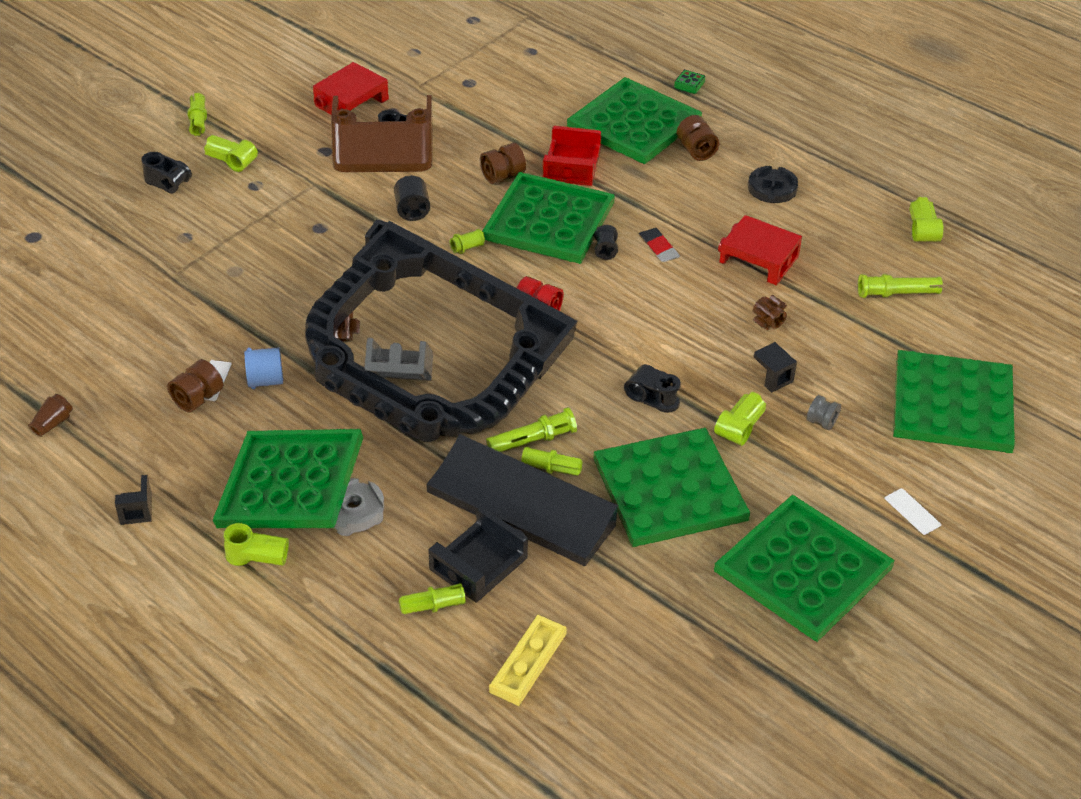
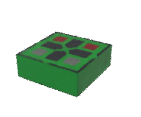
M684 69L675 80L674 88L696 94L705 83L706 76Z

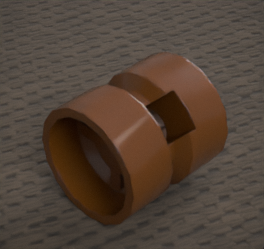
M691 115L686 117L677 128V137L693 159L704 161L711 158L718 151L719 139L702 116Z
M513 142L501 146L498 151L493 149L480 155V167L485 179L490 184H495L507 179V176L512 178L517 176L519 172L525 173L526 160L520 146Z
M200 359L188 367L185 373L182 372L168 382L167 389L174 403L183 411L191 413L205 403L204 398L210 399L221 391L224 383L218 370L210 362Z

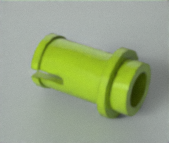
M476 229L462 235L454 234L453 238H450L449 243L454 253L464 254L465 250L484 245L485 237L480 229Z

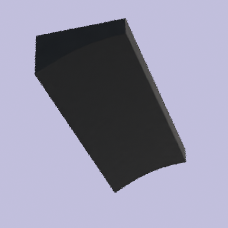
M461 434L458 435L439 469L426 484L428 493L476 515V511L480 507H483L489 512L497 514L502 521L514 529L522 531L528 540L583 566L588 564L616 527L618 505Z

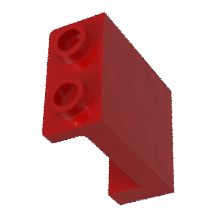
M352 62L313 85L314 104L319 109L332 115L333 96H338L339 110L347 109L351 111L370 98L384 103L389 100L388 79Z
M553 126L548 155H544L543 177L569 184L592 186L601 150V131Z
M744 215L739 223H735L732 226L729 235L721 239L718 246V252H720L719 263L725 264L731 256L766 268L768 269L767 282L777 286L799 257L802 236Z

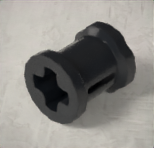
M611 225L598 227L594 234L597 241L595 254L604 260L612 259L618 253V245L616 243L618 232Z

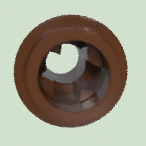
M54 394L52 397L49 396L28 424V427L34 434L42 437L70 418L69 413L73 410V407L59 394Z

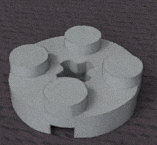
M350 478L334 527L338 534L349 536L355 532L367 530L383 521L384 496L381 489L373 482L368 481V484L359 483V478ZM353 502L355 505L359 506L355 508H349L348 504Z

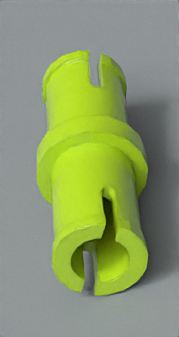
M194 93V96H190V108L188 109V119L190 120L189 132L195 136L201 135L200 129L201 133L204 134L205 120L207 119L205 97L200 93Z

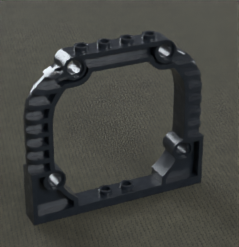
M389 221L353 257L352 266L346 269L343 275L315 301L306 319L305 338L309 353L315 362L314 377L319 384L330 392H335L349 400L353 405L360 406L374 414L378 419L399 428L401 432L423 442H432L437 440L440 435L445 437H457L459 433L474 435L482 432L483 429L498 425L501 420L509 415L537 378L541 379L570 344L574 338L578 321ZM426 271L439 276L482 301L515 317V329L517 331L513 336L509 354L510 361L484 391L474 398L457 403H452L435 394L415 396L372 371H364L365 367L354 362V354L351 348L335 338L334 334L346 317L374 290L389 291L394 287L397 279L421 277Z

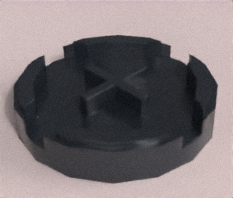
M763 166L751 172L748 180V191L753 197L763 202H787L796 196L798 178L786 168L779 167L777 170L772 169V166Z

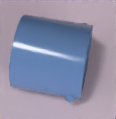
M280 347L257 350L247 348L244 351L248 387L255 389L258 386L283 384Z

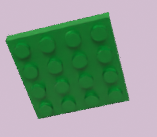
M624 77L567 119V127L600 130L601 144L645 165L678 139L677 128L681 121L691 115L702 116V112Z
M519 172L482 232L486 241L581 264L595 239V230L602 226L614 204L615 194Z
M898 350L896 358L893 437L1013 453L1015 446L1013 365Z
M706 427L594 451L593 460L612 503L618 505L617 514L632 547L742 523L750 519V511Z
M361 429L247 431L213 517L215 527L227 528L232 524L242 523L250 528H334L364 438Z
M792 494L715 563L714 572L812 640L818 642L893 569L895 560Z

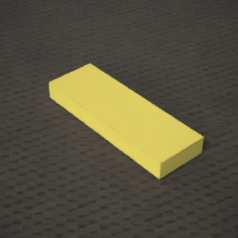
M537 614L489 685V693L520 706L565 637L567 627Z

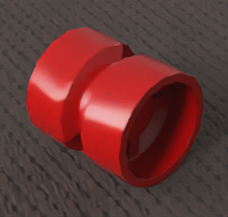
M529 276L523 277L519 282L517 289L560 311L564 299L563 289L550 284L543 285L542 281Z

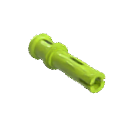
M860 274L858 278V294L861 298H866L867 295H881L884 298H888L892 294H941L942 287L930 285H943L941 277L892 278L888 274H882L880 277H867L865 274Z
M567 407L561 413L549 417L542 415L538 418L537 422L486 438V443L488 447L503 452L540 439L551 441L554 439V436L566 432L575 433L577 432V424L572 410Z

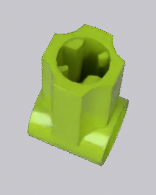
M211 135L207 138L204 147L205 155L225 161L229 168L235 172L243 171L258 156L257 148L248 140L235 143Z
M918 197L917 200L911 202L909 209L913 221V241L941 242L943 238L942 219L937 218L933 202H930L927 197Z
M755 392L744 394L731 411L724 410L716 422L714 433L743 446L752 432L753 425L765 412L766 403L762 400L761 395Z
M242 523L232 524L225 529V558L230 564L242 566L250 561L281 566L285 565L289 538L253 533L248 525Z

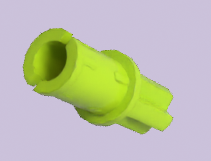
M525 447L522 453L521 462L532 467L545 469L550 474L555 471L578 476L582 470V460L580 458L557 454L556 450L547 452Z
M461 583L436 589L431 586L428 587L426 592L400 597L399 606L402 614L429 609L432 612H437L440 608L465 604V592Z

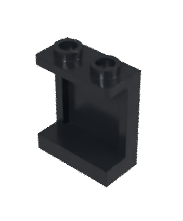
M480 507L476 511V522L446 548L436 542L428 549L429 570L450 585L461 583L465 595L477 603L528 558V539L522 531L514 529L502 521L497 514Z

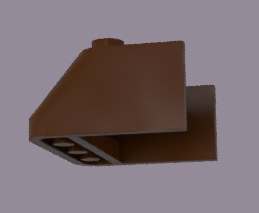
M427 95V109L417 108L407 114L406 121L357 122L355 113L347 109L339 110L338 96H333L331 115L333 168L336 171L422 172L432 167V95Z

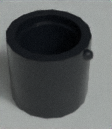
M411 175L400 178L395 183L394 196L397 212L400 217L409 221H417L424 218L430 211V201L424 180Z

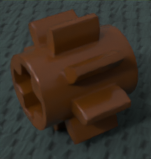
M771 295L770 298L762 297L753 307V312L757 315L753 321L767 331L770 327L777 329L787 318V313L784 311L787 304L774 295Z
M353 312L346 317L334 334V337L340 341H353V334H360V321L357 318H353Z

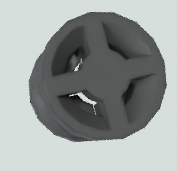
M817 395L808 410L806 419L811 423L818 422L822 425V428L831 430L840 414L841 404L827 402L825 397Z

